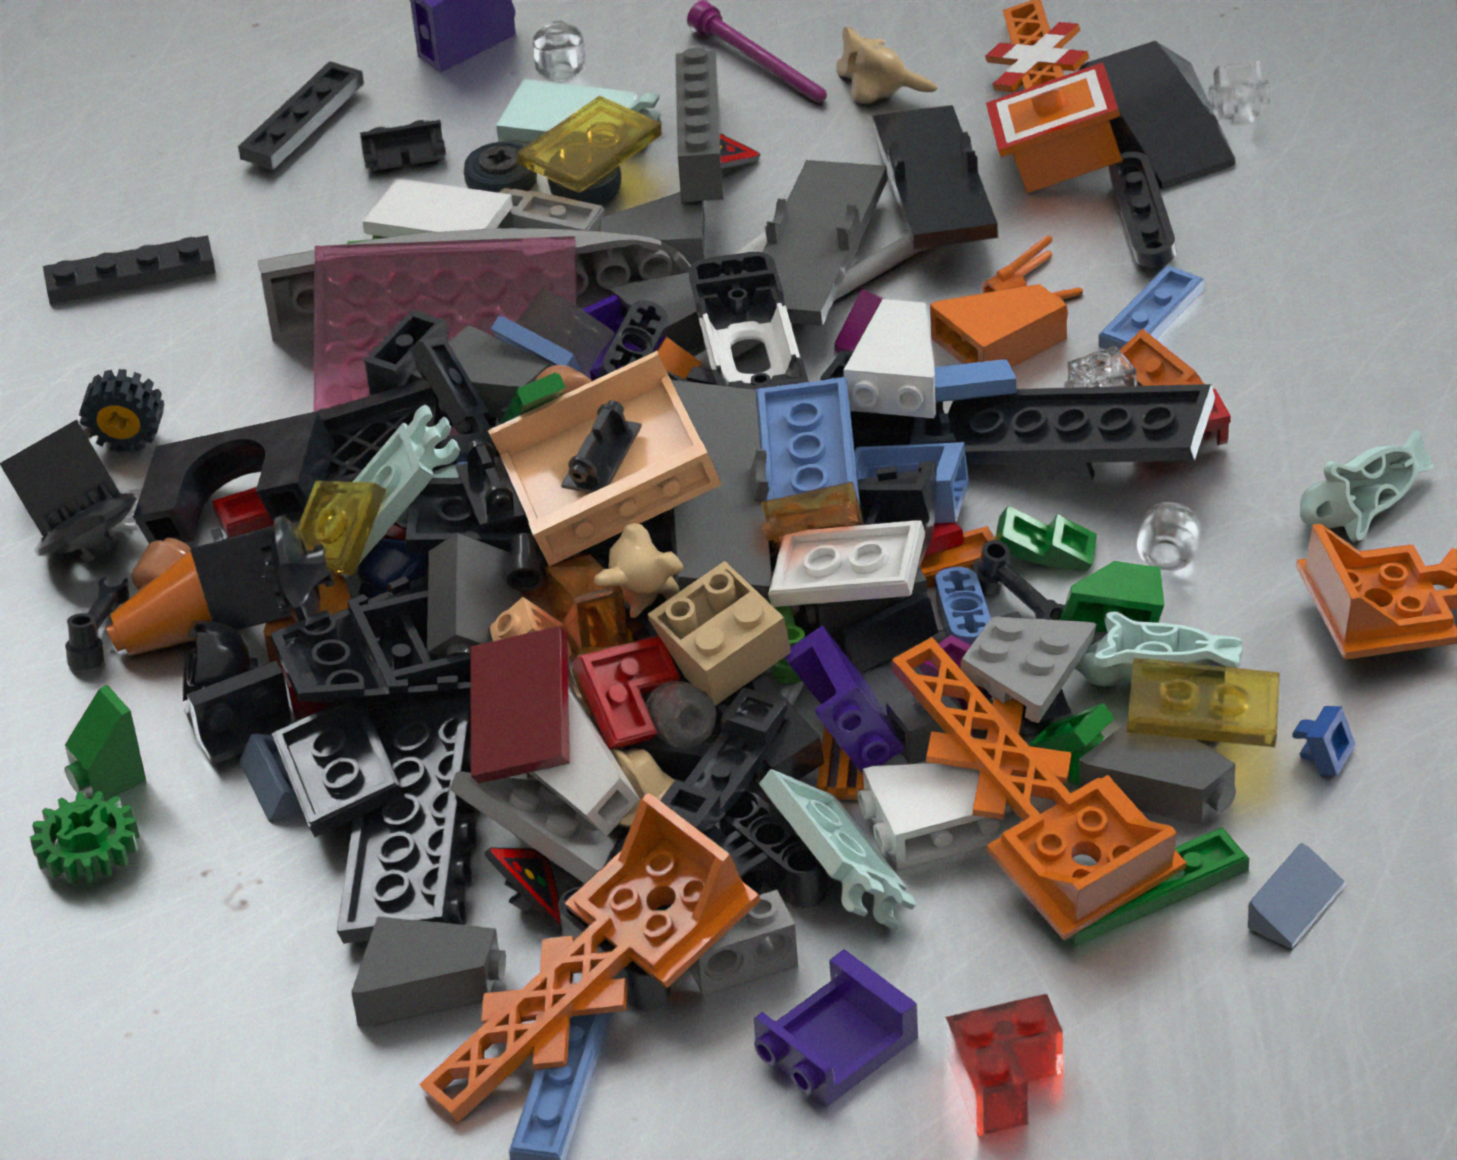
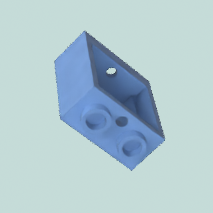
M964 442L856 447L857 479L876 477L877 469L893 466L897 467L898 473L918 470L919 462L935 460L937 466L935 523H956L969 485Z

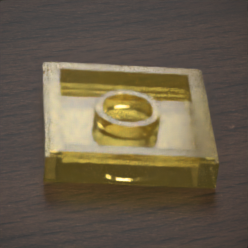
M315 482L298 530L306 540L309 550H314L313 546L317 544H323V547L327 550L325 555L329 571H333V574H355L386 489L372 482Z

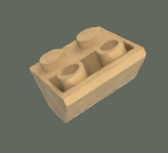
M726 561L648 613L649 621L685 678L713 706L722 702L791 653L784 617Z

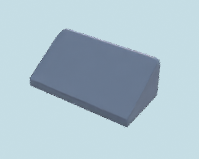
M251 734L241 755L240 765L267 819L275 821L303 812L273 736Z
M1300 843L1250 900L1248 905V929L1292 949L1343 890L1345 881L1310 847Z

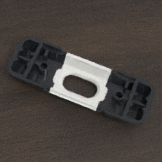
M746 252L705 258L693 263L689 268V282L715 385L755 390L809 382L803 360L800 358L784 301L783 289L773 258L762 252ZM747 339L763 342L766 346L771 367L767 371L757 374L739 373L735 368L731 352L732 345Z

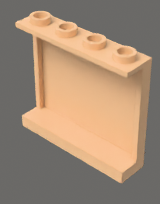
M657 351L488 430L528 518L531 531L549 566L621 533L624 527L630 523L640 524L722 485L709 454L700 440ZM610 400L619 402L624 407L623 414L626 421L641 423L642 427L611 484L593 493L562 488L561 484L569 471L568 462L573 456L577 455L587 435L591 432V428L598 417L597 411L599 407L607 404Z

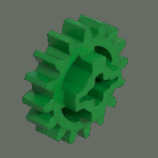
M97 791L92 799H85L83 792H77L75 801L70 803L64 798L57 799L59 805L57 810L44 808L42 810L44 821H34L32 824L34 835L30 836V842L38 867L40 869L48 868L50 878L52 879L65 873L67 883L71 884L77 879L78 875H85L88 883L94 881L95 873L102 872L107 877L112 876L111 866L114 864L127 866L129 862L126 853H137L138 850L136 839L140 838L137 820L133 816L132 807L130 805L122 806L118 796L110 798L107 802L104 801L101 791ZM116 829L114 835H112V830Z

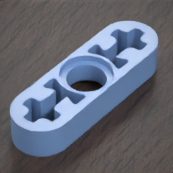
M963 567L943 569L936 574L935 588L936 601L947 637L952 635L972 645L991 619L977 574Z

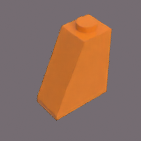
M1040 284L940 300L930 304L931 339L962 364L1007 359L1010 367H1013L1067 339V304Z

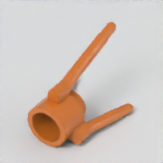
M1050 235L1045 236L1010 265L998 270L996 276L983 282V293L1027 286L1023 276L1052 257L1051 251H1045L1041 255L1035 256L1052 243L1053 238ZM1077 287L1053 292L1052 294L1060 297L1062 300L1082 295L1083 289Z

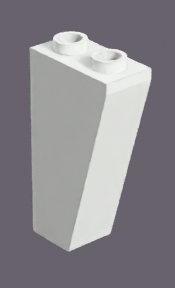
M882 299L844 368L850 411L934 418L936 414L935 370L925 302Z
M568 681L570 763L529 773L607 837L639 801V797Z
M937 763L872 766L863 769L864 790L858 791L859 806L866 820L872 818L877 846L881 853H889L896 870L985 847L987 844L1000 838L1003 832L1022 822V819L1008 803H1006L1003 820L972 815L980 771L976 769ZM1031 796L1030 803L1040 814L1056 805L1053 799Z

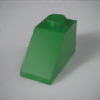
M1120 561L1111 562L1070 587L1060 620L1095 623V632H1107L1105 625L1106 614L1113 611L1121 613L1133 621L1159 623L1164 608L1160 567Z
M105 685L98 689L65 743L69 765L64 767L66 777L76 792L83 790L92 799L97 791H101L104 801L146 780L131 710L108 685Z

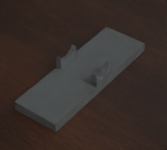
M806 160L787 201L786 199H777L773 222H766L767 243L762 253L770 255L775 261L790 323L823 326L887 183V166Z
M671 380L722 485L670 509L672 552L679 558L684 567L680 573L674 575V580L679 590L682 591L713 568L726 561L765 600H768L772 578L765 501L770 487H768L769 481H766L767 454L766 450H762L760 447L756 390Z

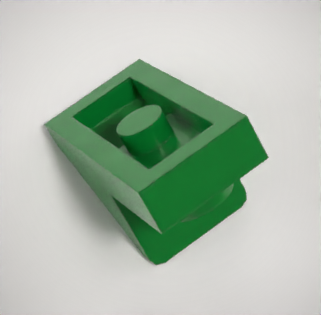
M1101 703L1048 725L1028 746L1070 752L1071 760L1067 782L1079 787V759L1104 739L1101 731L1115 718L1105 704Z

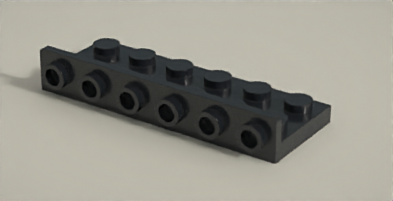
M471 691L371 706L370 716L405 796L353 820L337 925V933L343 944L369 940L377 916L466 925L465 888L470 887L472 882L469 856L470 849H475L477 841L474 816L475 812L479 810L449 790L456 772L471 773Z

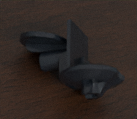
M77 419L2 461L0 466L43 536L34 550L37 556L65 555L80 548L83 552L80 557L86 563L108 552L120 543L116 535L111 536L109 530L123 521L137 499L134 493L119 492L89 441V431L86 426L80 425Z
M286 516L275 518L274 524L271 527L227 539L223 538L220 528L213 529L211 533L214 542L190 549L212 621L229 625L237 631L293 616L299 622L318 614L321 602L319 585L325 584V587L334 585L333 571H329L326 562V548L323 547V544H317L313 546L314 550H309L306 540L300 531Z

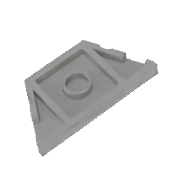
M992 617L963 656L960 669L975 686L986 689L991 696L1002 703L1009 701L1011 696L1026 705L1025 717L1039 723L1093 642L1096 624L1081 621Z
M456 772L449 789L585 884L607 864L610 851L615 848L621 831L614 828L606 837L539 781L506 777L478 784L471 777V773Z

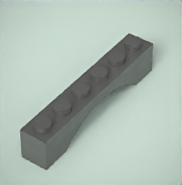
M690 48L683 53H675L677 156L681 203L723 200L716 51Z

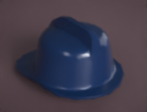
M379 540L358 566L357 575L362 581L359 594H364L370 599L387 592L388 583L404 576L409 581L424 576L425 568L429 566V554H407L406 541Z

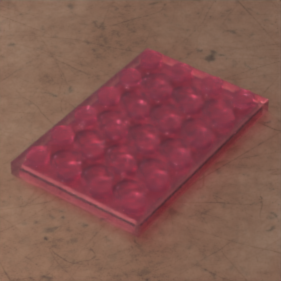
M575 236L315 246L314 412L319 411V409L331 408L337 404H344L370 396L364 357L369 356V352L374 351L375 346H379V341H384L383 337L389 335L388 331H393V326L399 325L398 321H402L403 316H407L408 311L411 310L443 319L448 324L445 327L448 330L446 334L449 337L448 342L468 325L494 336L495 333L490 328L498 316H503L573 353L578 364L577 243Z

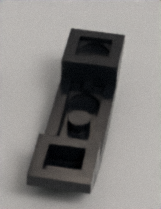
M743 687L722 715L721 733L686 781L675 780L660 801L701 833L715 825L737 802L761 766L787 711V701Z

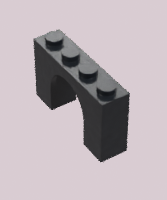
M318 411L156 446L133 518L149 544L154 541H164L166 538H174L183 543L192 542L203 507L208 499L228 482L256 472H261L256 493L273 523L275 518L286 516L290 521L316 516L335 443Z

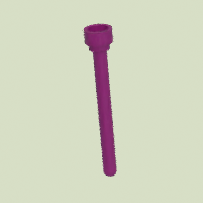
M706 0L698 1L691 7L687 15V25L689 28L702 36L716 35L814 102L822 103L825 101L827 93L824 88L723 22L720 10Z

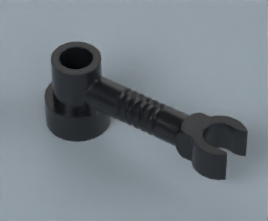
M520 533L510 539V558L506 562V581L511 588L518 591L535 590L544 583L545 570L590 579L595 584L594 577L602 570L609 569V558H597L593 561L568 557L549 566L542 551L538 548L534 535Z
M998 540L986 542L982 547L980 557L975 560L972 571L977 574L983 594L997 595L1007 588L1035 613L1036 619L1060 620L1065 605L1058 604L1051 599L1047 600L1008 564L1010 549L1005 543Z
M107 576L101 578L98 582V598L88 613L75 614L67 619L69 640L65 644L69 667L77 670H89L100 666L104 662L103 642L99 638L98 630L112 609L129 600L128 578H125L120 585L113 587L108 585Z

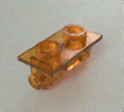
M853 481L761 502L766 521L762 522L763 533L766 540H772L773 547L781 545L783 536L812 529L847 528L865 525Z

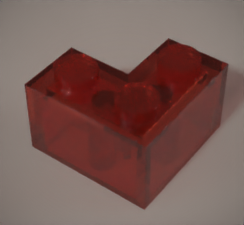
M1047 993L946 1017L947 1060L977 1136L1027 1125L1028 1082L1063 1074V1030Z

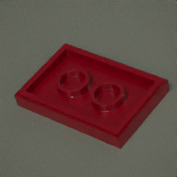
M560 625L471 646V777L480 784L569 764L567 632Z

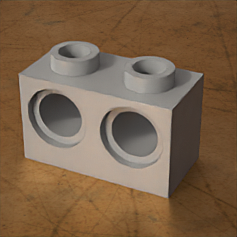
M777 890L759 895L761 901L689 967L702 996L798 966L795 923Z

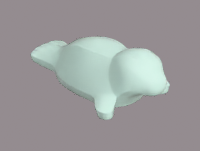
M1414 430L1404 446H1378L1365 451L1345 464L1335 461L1327 462L1323 470L1326 479L1308 487L1301 496L1300 518L1302 521L1310 526L1322 524L1326 528L1344 526L1353 543L1362 541L1367 535L1372 518L1383 513L1400 500L1410 489L1418 473L1434 468L1427 451L1424 449L1420 430Z
M1113 611L1108 612L1105 618L1108 633L1101 640L1089 646L1075 669L1082 673L1090 684L1099 687H1110L1122 681L1150 687L1169 686L1187 680L1213 663L1229 669L1238 668L1243 654L1242 641L1238 637L1211 635L1184 625L1137 622L1121 613Z

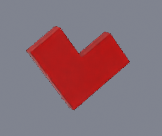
M656 636L577 656L572 665L609 749L613 750L651 740L657 731L641 694L673 686L680 679L671 655L661 638Z

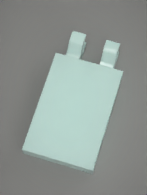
M523 79L496 124L497 135L499 139L572 148L591 147L608 152H613L616 145L625 146L632 150H642L648 141V136L638 135L635 132H641L644 126L654 127L657 125L661 118V112H653L647 108H655L659 95L646 92L637 98V92Z
M423 405L416 411L413 421L409 426L405 423L401 424L318 522L332 570L345 578L349 577L434 477L432 469L439 465L452 463L460 453L457 441L451 439L442 449L434 448L436 444L449 435L451 426L448 419L443 417L437 425L427 427L426 424L433 417L427 405Z
M771 769L759 785L832 878L842 882L841 901L844 908L865 917L868 912L863 907L861 898L863 893L867 891V893L869 892L874 895L873 914L875 919L883 925L897 929L899 923L893 916L895 905L898 903L909 909H913L916 906L913 896L904 892L907 887L834 795Z

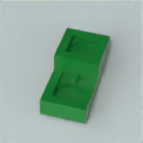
M1009 505L999 516L995 540L1001 541L1009 547L1010 555L1040 565L1070 570H1088L1092 566L1097 539L1096 533L1058 514L1047 525Z

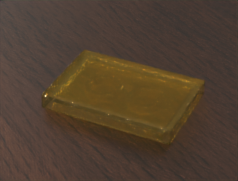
M599 95L518 151V164L580 193L662 135L661 123Z
M1133 658L1126 732L1275 748L1280 673Z

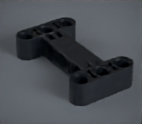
M745 789L732 808L717 822L718 828L724 833L725 838L716 844L730 854L742 882L759 895L771 889L772 891L777 890L785 902L797 908H811L820 904L827 895L826 870L786 818L757 794ZM581 887L566 891L558 902L562 937L574 936L576 939L589 927L567 909L565 902ZM663 905L658 907L654 911H664L672 905ZM605 939L597 947V953L612 952L616 947ZM633 961L613 978L626 979L628 983L627 1003L638 1010L649 1011L658 1009L667 1003L671 996L670 986L666 989Z

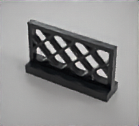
M422 379L318 411L335 443L326 479L335 471L340 472L335 478L325 482L320 500L343 494L401 424L405 423L409 426L413 421L416 411L423 405H427L433 415L426 424L427 427L437 425L443 417L447 418L441 412L438 398L428 381ZM358 450L362 452L350 464L345 463Z

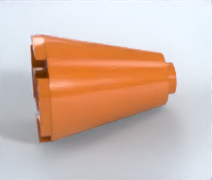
M191 551L187 552L110 614L113 624L107 626L106 630L117 652L126 649L130 656L193 642L196 641V637H187L191 622L194 620L212 621Z

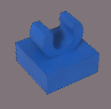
M1324 706L1315 721L1311 719L1299 721L1292 733L1295 739L1307 740L1299 753L1300 757L1314 761L1319 775L1337 776L1356 745L1342 706Z

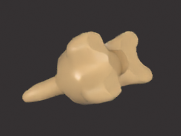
M846 26L843 29L844 49L842 57L837 60L836 68L839 76L852 79L851 94L852 98L857 102L871 104L880 99L891 98L901 87H908L920 92H935L938 89L934 82L905 69L904 62L891 48L883 46L885 43L884 39L862 38L851 27Z
M630 523L624 527L621 537L610 549L609 569L599 572L594 577V583L597 586L620 585L612 594V600L617 603H628L630 605V617L635 618L646 607L652 605L659 594L669 600L680 592L677 583L671 575L680 573L684 567L673 552H659L653 545L648 530L642 525Z

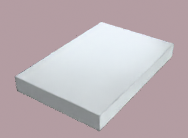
M396 179L363 219L364 234L395 237L443 231L496 229L512 209V198L510 194Z
M922 521L784 532L768 592L771 605L779 607L911 596L925 536Z

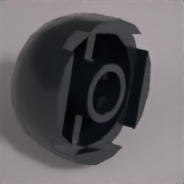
M194 620L191 622L187 637H196L195 648L185 650L182 676L183 702L188 700L187 694L258 668V658L249 657L247 641L239 631L229 625L213 621ZM189 704L184 709L185 714H191Z

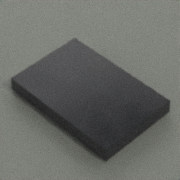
M335 703L272 733L307 824L315 838L405 796L365 704Z

